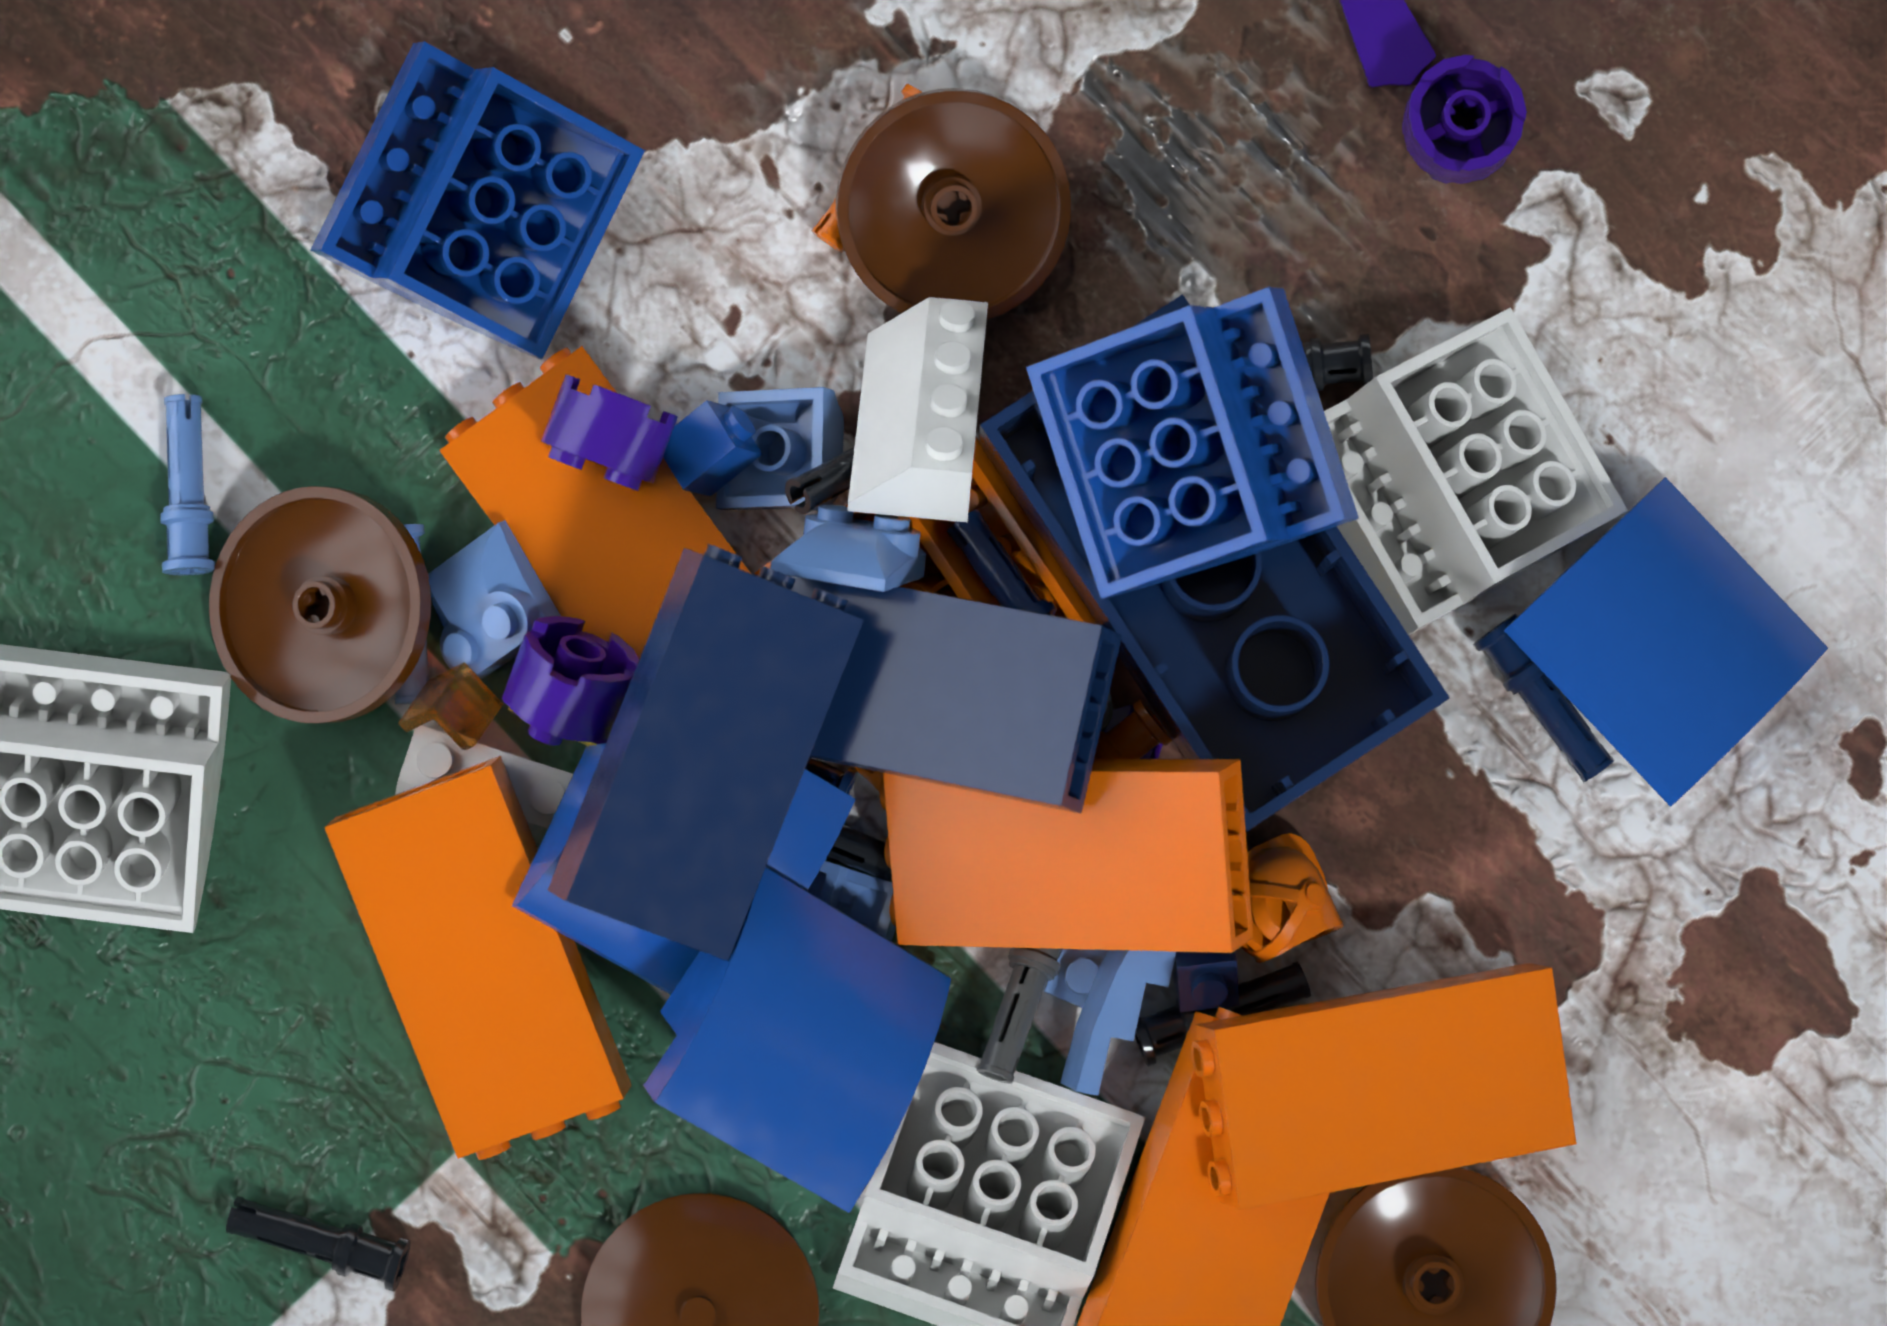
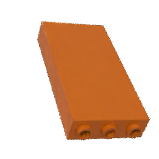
M583 346L573 353L566 347L552 355L540 366L543 375L528 386L524 387L521 382H518L500 393L492 402L496 409L477 422L474 417H470L451 429L445 436L448 444L439 451L492 523L496 525L498 522L506 520L560 615L584 620L585 624L582 631L596 635L607 642L610 639L611 633L618 635L634 649L640 660L684 548L704 554L708 544H711L734 554L736 552L693 494L682 489L664 458H662L654 482L650 483L642 480L638 491L604 479L608 467L588 459L585 460L583 468L580 470L548 458L552 446L541 442L566 374L580 379L576 391L590 395L594 384L616 392ZM741 561L738 569L750 573V571Z
M501 755L339 815L324 827L458 1159L476 1153L478 1160L487 1159L508 1150L511 1147L509 1140L530 1133L533 1140L543 1139L563 1130L566 1127L564 1120L583 1113L586 1114L588 1120H594L609 1115L621 1108L619 1100L624 1099L632 1084L575 941L512 906L538 848Z
M1094 759L1082 814L883 773L879 788V799L882 808L886 811L888 837L884 846V857L892 874L893 894L890 899L889 914L892 924L896 926L898 945L1232 953L1253 938L1240 759Z
M1525 963L1195 1024L1197 1041L1192 1042L1191 1057L1196 1074L1203 1078L1206 1099L1200 1103V1120L1205 1134L1211 1137L1214 1160L1208 1164L1209 1182L1215 1196L1220 1197L1221 1203L1238 1210L1577 1144L1552 967Z
M1218 1007L1215 1017L1195 1011L1193 1021L1182 1045L1077 1326L1281 1325L1330 1193L1238 1210L1221 1203L1220 1197L1215 1196L1212 1191L1208 1176V1164L1214 1160L1211 1137L1205 1134L1200 1120V1103L1206 1100L1203 1078L1199 1077L1195 1072L1191 1057V1045L1193 1041H1197L1195 1024L1243 1015Z

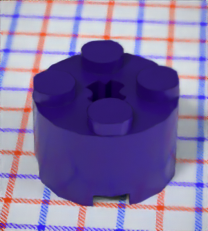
M1467 54L1443 59L1427 70L1411 93L1403 115L1402 131L1407 151L1420 169L1427 172L1432 179L1445 184L1451 182L1465 184L1483 180L1501 168L1522 136L1523 124L1527 113L1522 89L1508 70L1502 66L1499 69L1488 61L1474 59V56ZM1455 110H1459L1463 117L1473 115L1476 120L1470 130H1465L1463 126H1456L1452 122L1456 113Z
M566 374L541 442L552 446L548 458L582 470L585 460L588 459L608 467L604 479L636 491L639 490L642 480L653 483L678 416L663 411L658 422L647 417L651 408L650 405L595 384L590 395L576 391L580 379Z
M548 616L540 617L534 621L531 631H526L502 697L504 703L524 722L530 724L528 733L532 738L547 745H559L563 739L592 742L594 744L607 742L639 662L634 649L618 635L611 633L610 639L607 642L596 635L582 631L585 621L578 618Z

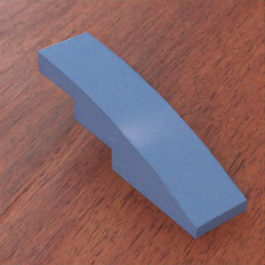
M1108 950L1098 969L1076 1023L1060 1081L1061 1084L1076 1092L1099 1095L1111 1037L1134 1042L1146 983L1169 987L1176 951Z

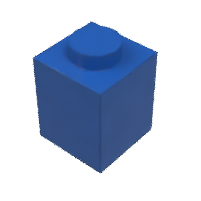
M706 400L674 426L663 458L683 490L711 497L763 454L752 438L756 433L755 428L741 409L736 406L729 407Z

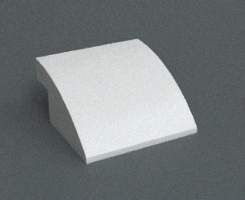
M1511 307L1376 376L1348 399L1324 411L1359 519L1339 525L1337 528L1408 635L1467 604L1628 511Z
M0 644V909L189 933L194 932L199 915L214 832L225 751L231 674L223 671Z
M934 1042L912 1101L890 1146L870 1179L833 1289L937 1326H1074L1082 1299L1093 1279L1146 1117L1015 1071V1078L1011 1084L992 1080L976 1071L981 1058Z

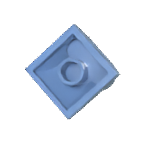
M825 387L718 392L719 404L729 407L736 406L750 419L756 431L752 438L763 455L716 492V509H794L797 504L805 501V497L790 505L785 494L786 482L792 477H798L843 453L844 418L834 390ZM838 496L821 505H833ZM818 507L814 508L812 511H818Z
M819 505L818 514L805 516L803 536L771 560L772 570L788 576L885 592L923 578L926 553L919 547L921 532L909 528L910 518L875 514L874 521L853 518L854 512L847 511L848 507Z
M506 520L498 522L429 573L431 601L444 627L440 638V649L443 659L452 671L464 677H471L473 682L489 676L516 657L526 631H531L536 619L548 616H561Z

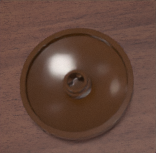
M944 88L918 93L897 102L879 114L862 131L848 152L841 169L836 191L835 213L841 244L849 262L865 286L885 304L903 313L929 297L988 302L986 319L988 320L1018 306L1030 297L1052 272L1063 251L1069 232L1071 194L1067 173L1058 151L1046 133L1032 118L1018 107L992 94L963 88Z
M319 486L301 487L282 492L267 499L250 511L229 535L220 552L212 575L209 594V616L212 636L217 653L227 673L231 674V679L251 701L262 709L281 718L301 723H336L355 719L381 706L402 687L418 663L424 649L431 618V592L423 557L416 542L401 521L383 505L363 494L341 488Z
M1459 1167L1364 1186L1348 1200L1333 1219L1324 1236L1316 1263L1315 1297L1322 1326H1550L1556 1303L1557 1285L1554 1259L1546 1236L1534 1215L1520 1199L1500 1183L1477 1172Z
M690 1193L669 1197L639 1210L626 1219L614 1230L598 1251L585 1281L581 1304L582 1326H819L820 1316L819 1295L812 1268L804 1251L790 1232L764 1210L746 1201L713 1193Z

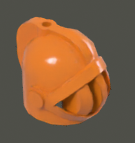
M1292 833L1282 834L1247 850L1253 938L1242 945L1241 948L1254 957L1256 963L1268 961L1301 943L1323 937L1344 926L1328 892L1327 882L1315 853L1302 837Z

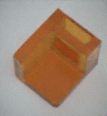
M463 662L428 680L398 724L407 733L434 719L462 750L466 751L477 744L503 703L470 667Z

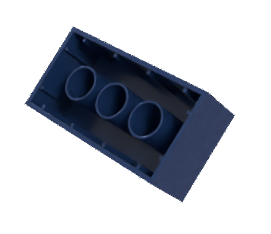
M1182 294L1134 326L1182 309L1190 304ZM1034 391L980 425L979 445L1097 624L1122 635L1118 651L1119 658L1186 759H1240L1246 832L1450 699L1337 527L1199 572L1101 599Z

